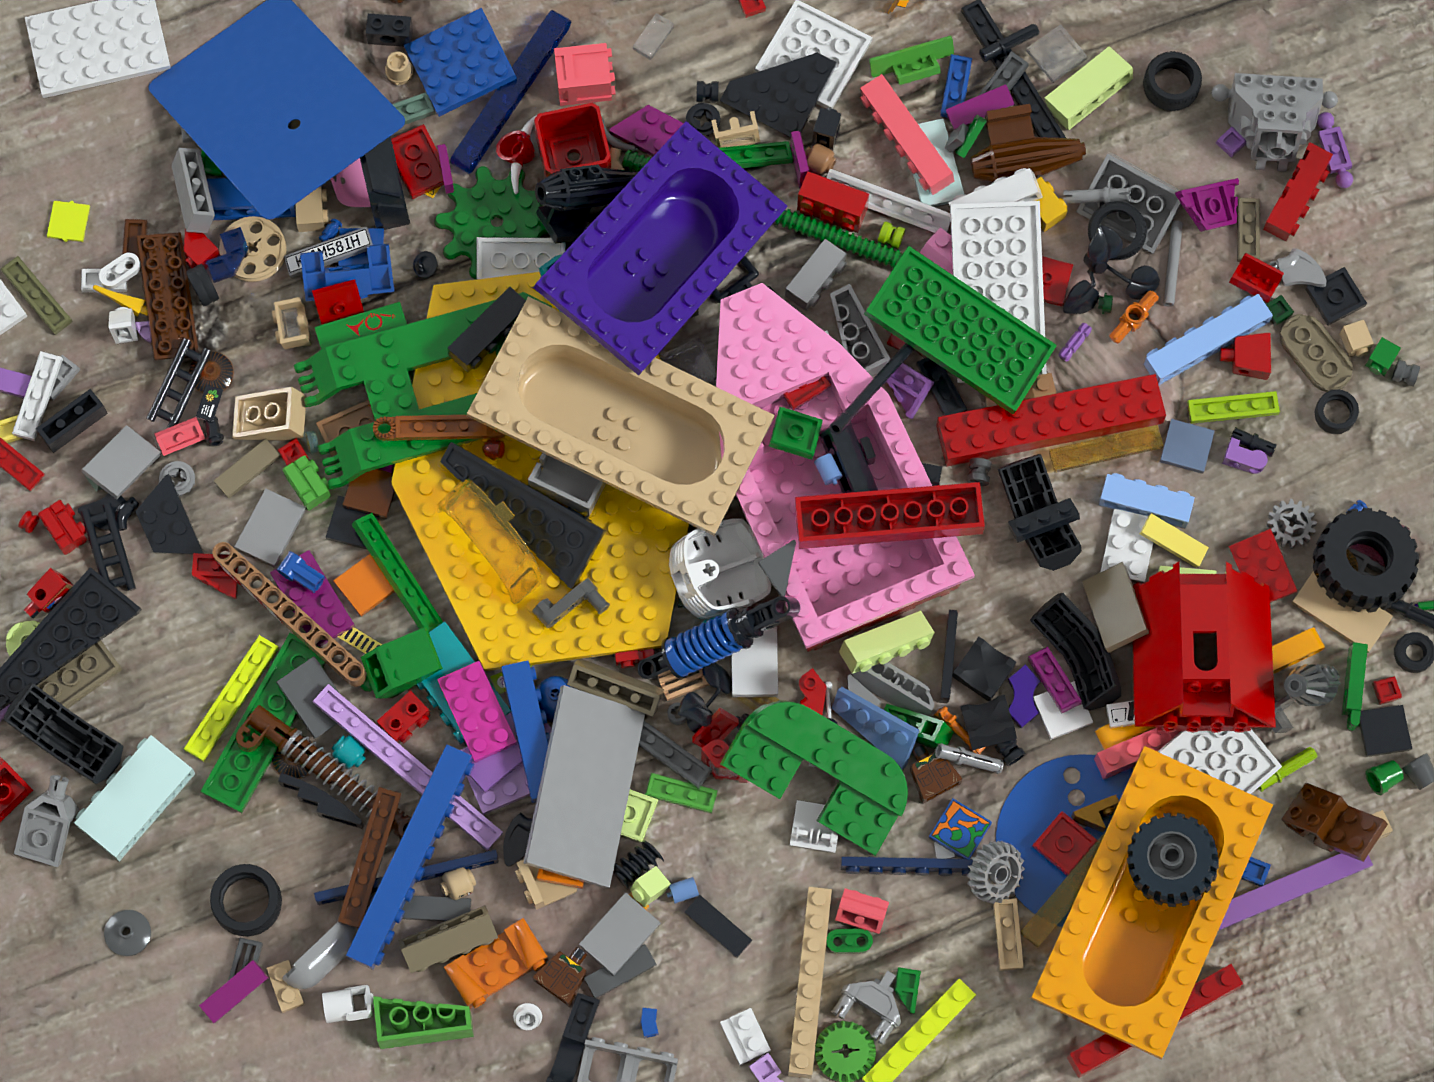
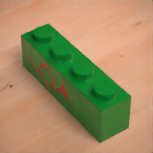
M397 302L314 328L322 350L331 345L407 325L401 303Z

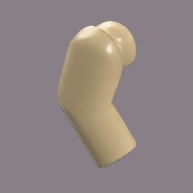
M611 147V168L625 170L619 161L621 150Z

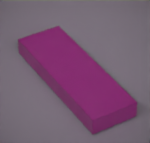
M1005 84L948 108L945 111L953 130H955L963 123L965 125L971 124L976 115L985 118L987 111L1011 107L1014 105V101Z
M1049 647L1028 656V661L1061 714L1082 704V700Z
M252 960L199 1006L209 1019L216 1023L269 977L257 962Z

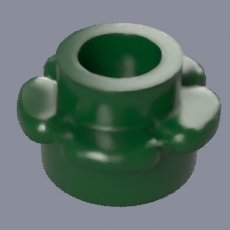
M1105 293L1104 297H1099L1098 309L1102 310V314L1104 312L1111 313L1113 296Z

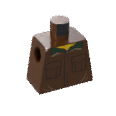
M920 745L912 750L917 762L911 765L910 772L922 804L961 784L962 777L948 760L937 758L935 752L929 755L924 745Z
M578 947L573 950L569 957L559 951L533 976L534 982L570 1007L587 974L586 969L580 966L587 954Z

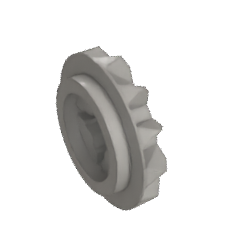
M181 461L171 462L161 470L159 482L167 474L171 478H175L180 473L181 479L184 481L178 482L175 488L179 496L182 497L183 494L190 492L193 485H195V473L187 463Z

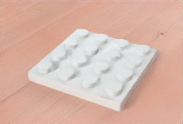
M795 0L757 64L755 72L818 52L838 63L817 102L818 105L824 108L833 109L871 44L873 37L799 0Z
M1252 729L1242 733L1234 731H1221L1218 733L1211 731L1193 733L1181 731L1158 751L1249 794L1253 793L1282 767Z

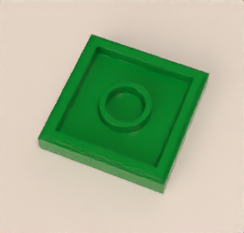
M779 407L769 447L812 460L823 420Z

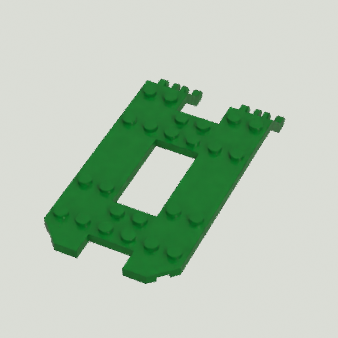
M525 292L518 293V294H519L520 296H522L525 300H527V298H528V296H529V297H531V298H533V299H535V300H537V301H539V302H541V303H543V304H545V305H547V306H549V307H552V306L548 305L547 303H545V302H543V301H541V300H539V299H537V298H535V297H533V296H531V295H529V294H527V293H525ZM495 300L323 348L307 360L294 364L296 373H303L310 369L313 371L310 375L299 377L298 383L303 385L300 387L301 392L306 394L317 389L319 391L318 394L304 399L305 406L319 405L343 389L364 384L375 421L384 416L467 415L477 393L419 409L408 371L452 359L448 356L447 348ZM505 338L498 343L499 346L495 350L496 357L506 340ZM373 422L347 430L332 441L319 445L318 451L321 455L335 450L337 452V455L322 460L323 466H330L324 469L326 475H332L340 471L343 472L342 476L328 481L329 488L336 489L347 485L368 471L446 450L450 442L460 446L481 439L382 441L377 439L373 433ZM381 424L378 427L379 433L381 432L382 434L390 432L391 429L388 424Z

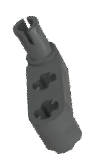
M587 578L556 604L553 605L546 598L539 602L532 612L548 629L584 600H587L597 610L598 614H602L607 610L610 604L598 593V588L592 581Z

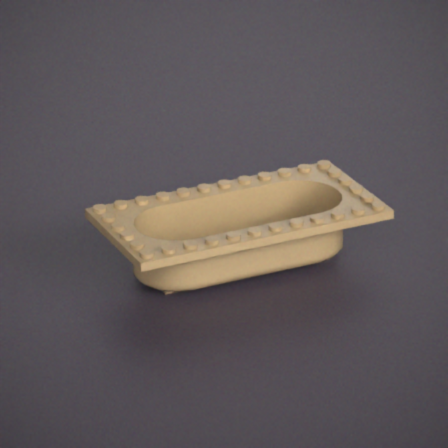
M529 296L467 412L468 417L715 536L775 416L657 358H654L638 376L564 313ZM719 432H720V435H721V437H722L723 447H724V455H723L722 460H721V450H720Z

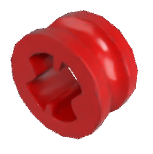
M29 510L22 516L18 527L20 529L25 528L27 533H31L37 526L40 518L38 515L33 516L32 511Z

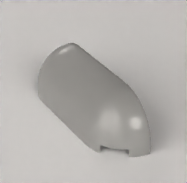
M889 662L883 665L879 663L872 666L868 671H859L853 674L854 678L865 688L894 706L929 716L934 708L933 698L928 686Z
M337 922L293 964L294 967L282 979L289 986L297 989H308L315 986L346 957L358 928Z

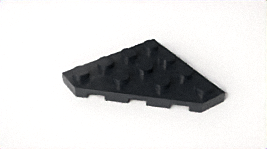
M817 52L730 81L720 101L751 117L750 112L754 111L757 121L791 138V132L799 131L800 134L802 133L838 63Z

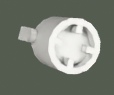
M361 985L322 993L326 1022L333 1023L370 1018L373 1015L374 995L370 992L369 986ZM365 993L364 1000L367 1010L355 1012L352 995Z

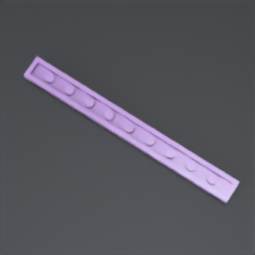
M328 684L313 700V703L418 793L423 795L433 772ZM456 796L452 803L455 805V808L449 819L488 851L503 832L461 796Z

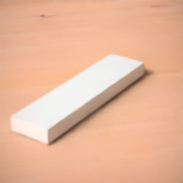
M40 351L12 432L13 436L35 441L38 433L36 428L41 425L63 361L62 357Z

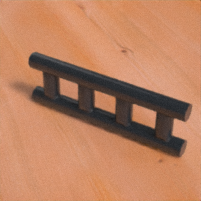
M183 338L146 417L147 420L154 422L158 416L169 422L167 428L179 423L212 351L203 348L200 354L189 348L190 340ZM185 356L197 361L192 374L180 368ZM175 376L187 381L182 394L170 388ZM166 396L178 401L173 414L161 409Z
M111 503L102 505L104 512L91 516L89 509L81 511L98 573L114 587L126 585L128 591L135 590L136 585ZM107 521L110 534L97 537L94 524ZM113 542L117 555L103 558L100 546ZM119 563L123 576L110 580L106 567Z

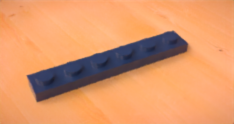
M841 857V870H846L847 874H859L860 871H869V874L879 875L883 874V871H892L894 875H905L906 872H915V875L924 876L929 875V872H938L940 876H951L953 872L962 873V876H966L971 871L968 866L972 865L973 860Z

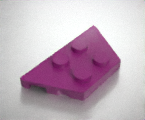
M647 105L611 127L609 133L628 144L635 145L636 148L653 157L684 123Z
M1238 178L1175 192L1176 197L1200 232L1233 225L1237 222L1236 207L1238 206V197L1234 195L1235 186L1239 185Z

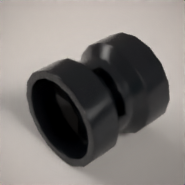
M697 81L696 102H704L707 99L711 103H718L719 81H712L708 84L704 81Z
M1016 739L999 743L994 747L999 754L1003 755V761L1007 767L1013 765L1026 755L1023 748L1018 747Z

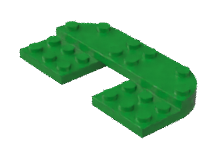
M780 700L767 705L764 704L754 710L743 723L720 765L774 797L781 799L803 759L839 780L816 821L876 856L898 816L902 817L907 803V782L897 762L886 753L805 705L793 701Z

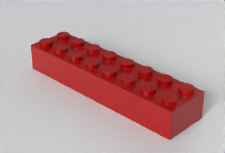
M980 482L795 497L799 549L983 534L985 527Z

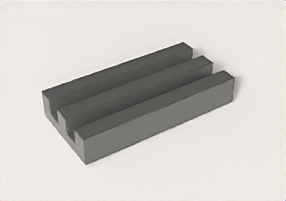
M239 938L228 981L236 975L244 944H248L241 970L248 965L253 946H256L253 960L258 964L263 947L262 942Z

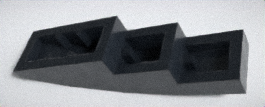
M284 773L280 774L278 780L280 786L299 791L297 795L299 801L317 806L316 812L319 817L363 829L362 820L325 791L303 780Z

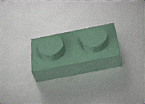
M427 92L392 104L404 116V125L435 114Z

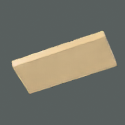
M1313 571L1292 601V604L1347 641L1368 644V654L1393 615L1381 608H1378L1376 612L1368 613L1366 609L1356 612L1352 611L1351 607L1346 606L1344 608L1338 605L1339 602L1334 598L1330 599L1325 594L1327 592L1325 588L1319 586L1318 578Z

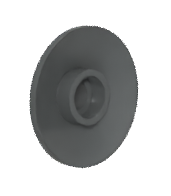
M134 910L117 912L108 920L105 926L104 937L106 944L114 953L121 956H133L140 953L146 948L151 938V927L144 915ZM124 928H130L128 935L122 934Z

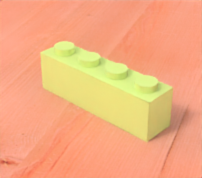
M922 611L844 640L839 653L852 674L859 671L865 672L879 663L881 665L888 663L894 657H904L912 650L926 648L931 643L934 631Z

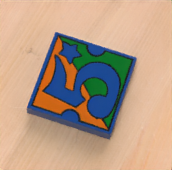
M952 798L929 835V839L962 859H970L992 822Z

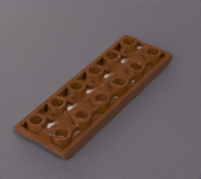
M181 232L138 235L137 249L141 264L140 269L154 360L173 359L183 338L190 340L189 348L199 353Z

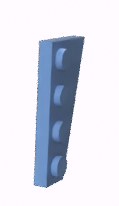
M844 687L839 688L832 709L877 749L892 757L903 770L907 766L919 729Z

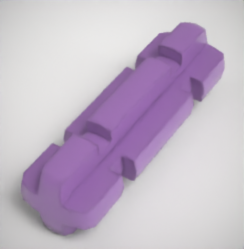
M1082 323L1065 344V347L1061 349L1058 356L1065 362L1069 361L1072 354L1084 342L1085 337L1091 333L1092 328L1086 323Z

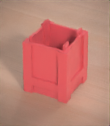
M606 43L554 48L560 106L612 101V95L616 94L615 86H611V82L615 81L614 72L610 73V71H613L612 62H608V58L612 57L611 48L607 49Z

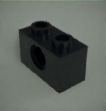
M368 13L366 25L368 44L404 47V45L412 41L413 25L411 17Z
M820 108L813 130L812 147L818 143L834 151L840 132L841 113L832 108Z

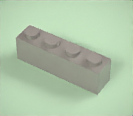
M178 148L171 166L186 232L208 233L215 214L200 149Z

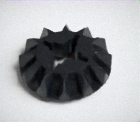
M708 103L695 104L686 114V121L702 135L709 136L714 132L711 120L716 119L717 128L720 125L719 111ZM704 113H706V120L709 122H705L701 127L700 121L697 119H701Z

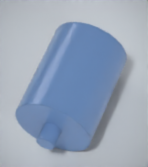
M832 454L823 455L814 461L825 485L832 483L836 485L837 481L842 478V474Z
M693 877L670 884V892L667 893V897H672L674 903L699 896Z

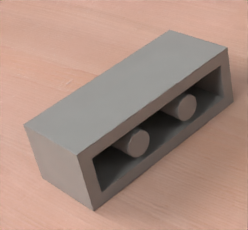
M824 239L786 287L785 296L806 311L810 306L814 307L821 297L819 294L823 289L828 290L832 285L834 275L836 273L840 274L846 267V253Z

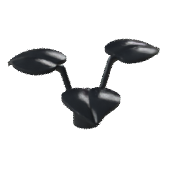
M1098 225L1096 233L1089 244L1088 252L1083 259L1089 268L1087 273L1090 276L1091 284L1087 280L1078 282L1069 292L1063 306V312L1066 314H1083L1095 307L1099 299V292L1094 288L1096 286L1094 273L1102 274L1108 269L1123 281L1129 283L1125 292L1130 298L1136 300L1142 299L1148 291H1155L1158 288L1160 282L1158 273L1153 267L1144 265L1135 269L1131 279H1128L1107 264L1109 258H1115L1120 254L1123 242L1114 230L1104 225Z
M716 662L702 669L706 681L716 688L712 697L705 704L700 695L695 692H689L683 697L679 707L678 715L688 718L687 725L693 733H696L702 726L707 727L711 724L713 713L708 707L720 692L729 694L732 691L730 675ZM745 713L741 717L736 716L739 719L738 730H740L749 714Z

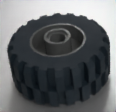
M1163 813L1164 817L1158 819L1156 815L1150 818V823L1146 824L1144 822L1139 826L1140 831L1138 833L1134 832L1131 837L1132 843L1128 845L1127 863L1131 878L1136 888L1142 891L1143 896L1148 900L1152 898L1156 904L1162 906L1163 903H1167L1168 907H1176V904L1182 903V906L1189 905L1190 900L1198 901L1201 899V894L1203 892L1207 893L1211 889L1212 881L1215 882L1219 860L1213 836L1208 833V829L1203 824L1199 825L1197 819L1193 817L1187 819L1181 813H1177V816H1171V813Z

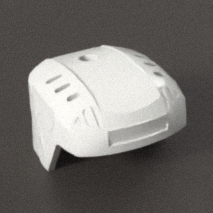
M743 519L722 520L715 536L697 528L674 543L671 548L669 557L671 577L684 606L697 618L711 619L721 616L731 608L739 610L749 607L766 597L771 591V582L758 564L759 561L764 559L750 526ZM716 535H719L721 542L718 541ZM704 537L707 538L710 546H707ZM693 541L696 542V545H697V547H698V550H696V548H695V546H694V544H693ZM739 592L742 594L743 599H740ZM727 597H730L732 604H729Z

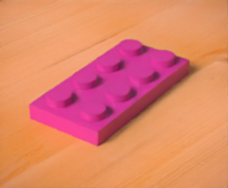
M480 661L437 679L475 763L517 744Z

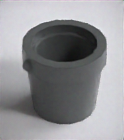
M1428 753L1421 755L1402 767L1403 772L1408 775L1419 790L1434 782V767Z

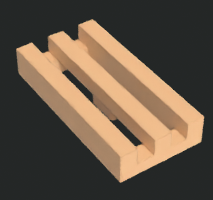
M702 669L696 670L699 673L669 685H665V683L678 678L673 674L660 678L659 683L661 688L664 689L663 693L666 700L669 701L708 686L709 683L704 678ZM702 678V681L670 694L668 690Z

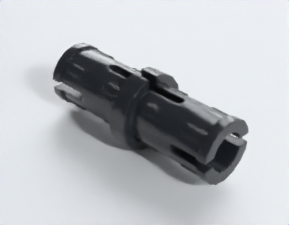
M1237 427L1234 428L1233 435L1230 437V440L1231 438L1240 440L1239 444L1248 447L1249 450H1261L1269 457H1272L1277 446L1276 443L1260 438L1256 433L1252 435Z

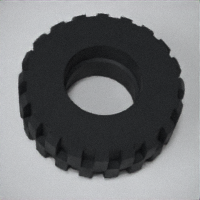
M1355 508L1348 510L1346 515L1341 513L1332 522L1328 523L1316 543V548L1313 551V560H1315L1313 571L1314 574L1319 575L1317 582L1321 588H1325L1327 591L1325 594L1330 599L1334 598L1339 602L1338 605L1344 608L1348 606L1352 608V611L1356 612L1366 609L1368 613L1376 612L1378 608L1382 610L1391 607L1393 602L1397 603L1403 597L1417 575V564L1419 563V554L1415 552L1418 547L1415 539H1411L1410 530L1406 526L1403 527L1399 523L1400 520L1395 516L1392 518L1386 515L1387 512L1379 510L1376 512L1372 511V508H1363L1362 511H1358ZM1357 544L1374 548L1384 560L1385 571L1377 576H1367L1357 572L1347 559V548Z

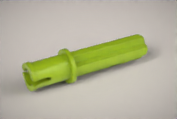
M1308 747L1281 763L1282 767L1259 786L1258 790L1263 792L1276 782L1281 783L1283 778L1315 760L1318 756L1314 748Z

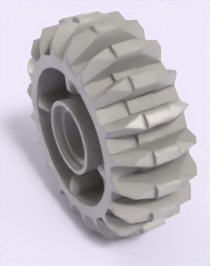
M990 841L989 844H983L982 850H977V856L971 857L973 860L972 865L968 866L971 871L966 876L970 879L967 884L971 887V892L978 899L988 903H1002L1003 899L1009 900V894H1015L1014 889L1020 887L1018 884L1019 880L1023 879L1021 872L1025 868L1022 866L1024 860L1020 857L1021 853L1013 845L1003 841Z

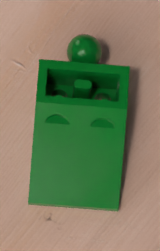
M427 627L378 646L361 656L367 674L364 684L360 687L366 692L373 691L376 698H394L443 669Z

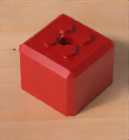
M592 102L539 113L534 119L536 140L545 178L564 168L598 164L600 167L611 168V155L598 105ZM575 152L580 155V158L577 161H571L568 159V155Z

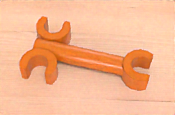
M946 706L942 709L939 708L933 716L943 720L968 745L972 752L980 754L986 748L972 750L967 731L955 721L957 717L950 714Z

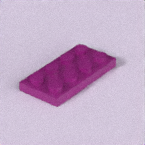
M310 550L299 555L308 566L324 575ZM276 569L270 572L278 588L333 639L355 627L326 577L321 587L315 593H312L296 581L292 582L286 579ZM310 625L302 627L306 633L311 630ZM320 640L316 646L321 647L328 643V641Z

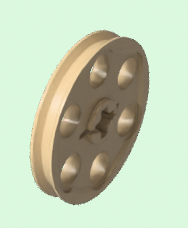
M255 216L245 217L232 223L223 233L219 245L220 257L227 271L234 277L248 282L262 281L273 276L285 261L284 256L287 251L284 236L278 226L268 219ZM254 224L262 226V230L259 233H252L250 228ZM233 232H239L242 234V237L239 241L233 242L230 240V235ZM271 236H277L280 241L277 245L271 246L267 243L268 239ZM256 245L257 252L252 251L251 253H249L250 251L248 247H255ZM229 253H237L239 255L238 259L235 262L227 261L226 257ZM267 257L276 258V263L273 266H266L264 264ZM247 265H254L256 270L253 274L248 275L244 273V268Z

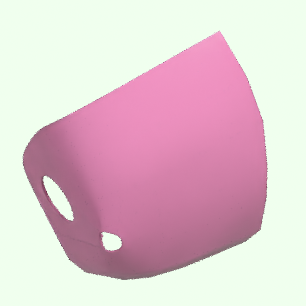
M359 158L336 175V182L333 177L330 180L337 199L342 204L350 207H371ZM341 177L345 179L344 184L341 183Z

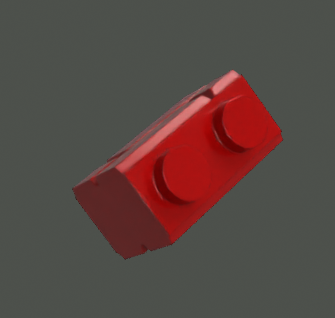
M58 500L50 505V507L39 512L38 516L63 554L67 555L88 540L84 535L86 534V529L81 521L76 523L73 519V516L76 514L69 503L64 505L61 500Z

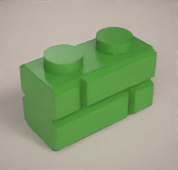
M302 456L294 463L282 469L284 476L307 510L310 511L331 497L328 481L325 477H319L317 474L319 468L313 459L309 461L306 456Z

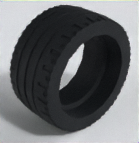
M239 864L228 868L215 880L210 894V906L214 917L225 930L238 936L249 937L265 932L275 923L281 911L282 895L277 882L265 869L251 864ZM250 878L259 881L267 889L269 896L268 907L256 920L246 923L237 922L230 918L225 911L223 904L224 895L228 888L238 880Z

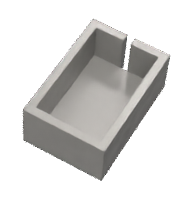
M542 453L539 458L540 463H536L528 478V486L565 506L590 516L606 483Z

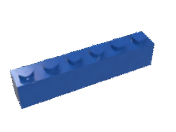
M529 660L502 666V675L531 802L536 803L550 732L545 733L543 724L547 723L545 710L540 711L538 702L542 701L540 689H535L533 680L537 679L535 667H530Z

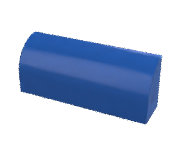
M228 178L207 179L215 214L213 220H233L252 216L262 217ZM293 205L276 218L296 217V206Z

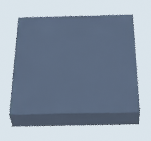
M1171 419L1160 462L1203 474L1215 430Z

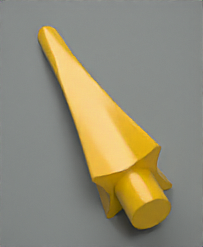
M97 285L93 286L95 291L107 296L122 307L132 308L135 316L138 317L139 313L147 316L146 306L143 305L145 300L120 294Z

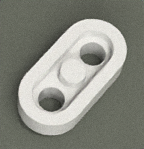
M125 253L103 267L99 272L101 284L107 289H114L135 276L141 268L139 258L133 253ZM128 264H133L131 269L126 268ZM110 276L115 277L113 281H108Z

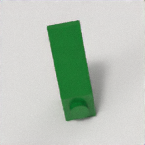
M886 704L884 708L888 713L919 729L915 742L936 749L940 743L948 746L954 731L943 720L890 704Z

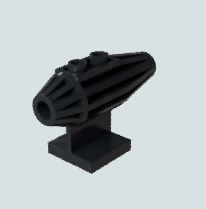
M599 164L560 169V171L554 172L536 184V200L539 204L544 205L538 207L536 214L555 244L575 241L590 225L587 220L590 209L611 203L636 176L637 172L600 167Z

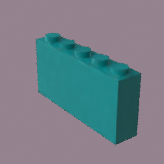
M443 622L429 632L443 669L419 682L416 686L420 690L425 689L429 695L426 698L433 708H439L442 712L439 716L446 726L451 725L455 730L453 735L458 743L462 744L464 742L467 746L437 679L475 663V661L447 623ZM490 683L493 692L499 702V705L504 715L506 716L508 713L511 712V710Z

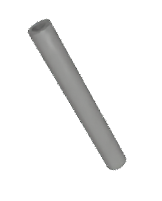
M1172 221L1163 300V305L1168 307L1174 306L1183 227V222Z

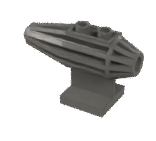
M1305 664L1293 669L1284 682V689L1288 695L1279 701L1275 698L1276 728H1272L1274 733H1286L1294 728L1283 711L1293 703L1304 706H1322L1334 699L1338 686L1341 683L1338 680L1340 675L1333 666Z

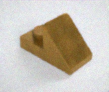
M1115 794L1074 811L1071 817L1078 823L1104 832L1106 827L1100 814L1107 816L1114 813L1119 800Z

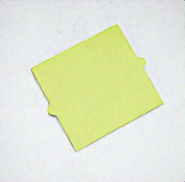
M54 201L47 238L62 239L64 242L68 240L83 242L90 205L77 204L73 201Z

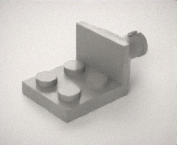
M50 776L48 790L25 806L14 851L15 855L55 867L61 865L70 822L75 819L80 811L73 799L65 795L69 782L66 777H63L62 781H60L61 776Z

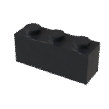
M89 389L38 426L36 430L49 449L55 453L108 413L102 402Z

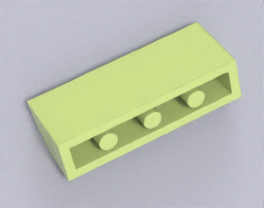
M1109 46L1045 97V102L1053 116L1069 131L1133 79V67Z

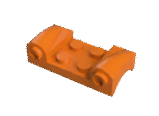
M522 918L504 929V932L499 934L498 938L494 939L492 943L484 946L481 945L467 955L460 956L444 966V969L466 1006L477 1008L486 1002V998L533 969L534 971L541 969L549 959L527 922Z

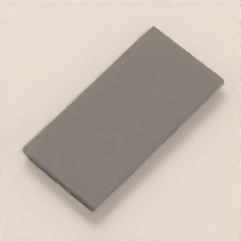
M563 685L560 687L524 864L605 889L610 888L645 713Z

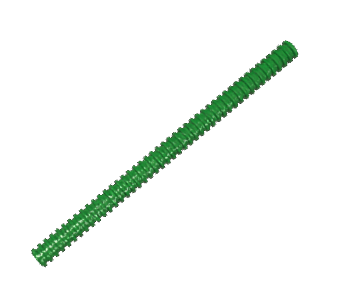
M629 149L624 155L622 167L625 169L628 167L630 171L634 169L638 173L649 162L651 157L645 158V155L641 154L640 156L638 152L632 153V150ZM791 209L785 210L775 221L777 226L781 224L783 228L788 227V230L794 229L796 233L800 231L802 235L807 234V237L813 236L815 240L820 239V242L826 239L833 245L839 246V249L845 248L847 252L851 250L852 254L859 253L860 257L864 255L866 259L872 258L871 261L877 260L879 264L883 262L885 266L891 265V268L895 267L903 255L900 253V250L894 251L893 247L889 249L887 245L881 246V243L878 242L876 244L874 240L870 242L868 238L862 239V236L858 235L857 237L855 233L849 234L847 230L843 232L842 228L830 227V224L826 223L825 225L823 221L817 222L815 218L811 220L809 216L804 217V214L798 215L796 211L792 213Z

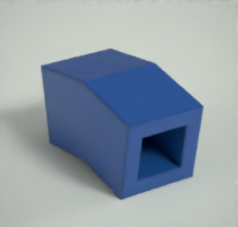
M642 1008L641 1026L644 1039L659 1035L656 1024L657 1009Z

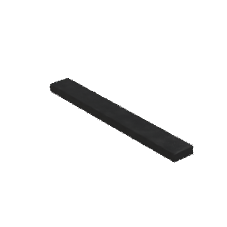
M976 0L961 8V13L983 48L995 43L996 39L1001 40L1004 38L981 0ZM1011 49L1007 50L1005 55H998L990 59L997 70L1010 54ZM1024 72L1010 92L1018 105H1031L1032 113L1030 117L1032 128L1037 136L1066 138L1028 75Z

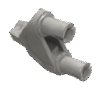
M887 971L881 981L876 978L875 981L843 986L841 989L842 996L831 1012L836 1016L840 1009L843 1008L838 1017L844 1020L853 1003L858 1002L881 1017L882 1021L873 1035H871V1038L876 1041L882 1033L878 1043L884 1045L893 1028H897L901 1024L898 1008L892 993L894 989L890 987L896 975Z

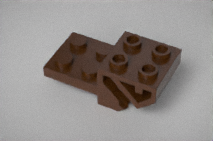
M1309 783L1304 784L1281 819L1288 828L1301 837L1310 833L1315 834L1313 842L1317 847L1329 852L1335 850L1364 862L1388 825L1382 818L1348 806L1340 795Z

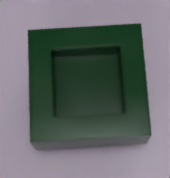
M1282 295L1266 304L1273 315L1271 321L1275 326L1294 313Z

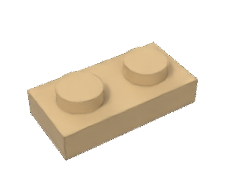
M289 960L267 968L282 1013L305 1005L300 990L289 986L282 979L292 969Z

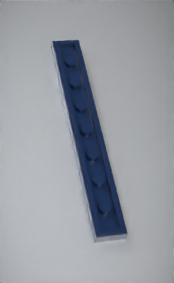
M492 850L423 867L425 871L421 880H416L415 883L442 877L445 872L459 868H469L471 870L497 864L499 862L497 851ZM383 877L376 878L372 893L377 891ZM349 885L315 892L314 896L317 904L320 906L344 900Z

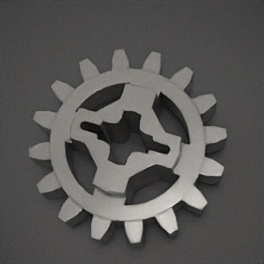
M1290 499L1287 505L1284 501H1281L1280 507L1275 505L1272 509L1273 512H1270L1268 515L1270 521L1267 522L1266 526L1272 527L1271 530L1276 536V541H1282L1281 547H1284L1286 543L1289 544L1290 549H1293L1295 543L1302 547L1304 544L1303 540L1308 543L1311 539L1309 535L1313 536L1316 531L1313 527L1316 526L1317 522L1311 520L1315 514L1307 512L1309 506L1301 507L1302 501H1299L1297 505L1294 504L1293 499ZM1290 521L1294 522L1293 527L1289 526ZM1295 534L1300 535V536H1297V537H1291L1292 535H1295Z

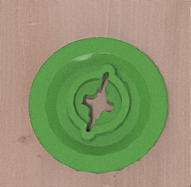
M841 1021L831 1024L822 1031L815 1045V1058L820 1070L827 1077L838 1082H853L861 1079L870 1071L876 1057L874 1039L871 1038L869 1031L863 1028L862 1025L854 1022ZM843 1045H847L848 1049L858 1050L849 1053L847 1058H844V1055L839 1054V1052L832 1053L841 1050Z

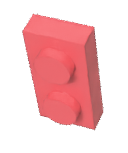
M196 417L155 433L163 456L205 439Z

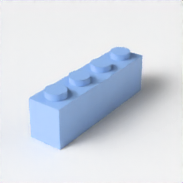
M1113 473L1106 476L1099 505L1144 516H1149L1152 513L1170 525L1186 529L1195 497L1190 496L1185 491L1174 492L1162 485L1151 486L1147 485L1143 480L1134 479L1132 481L1125 479L1121 474Z

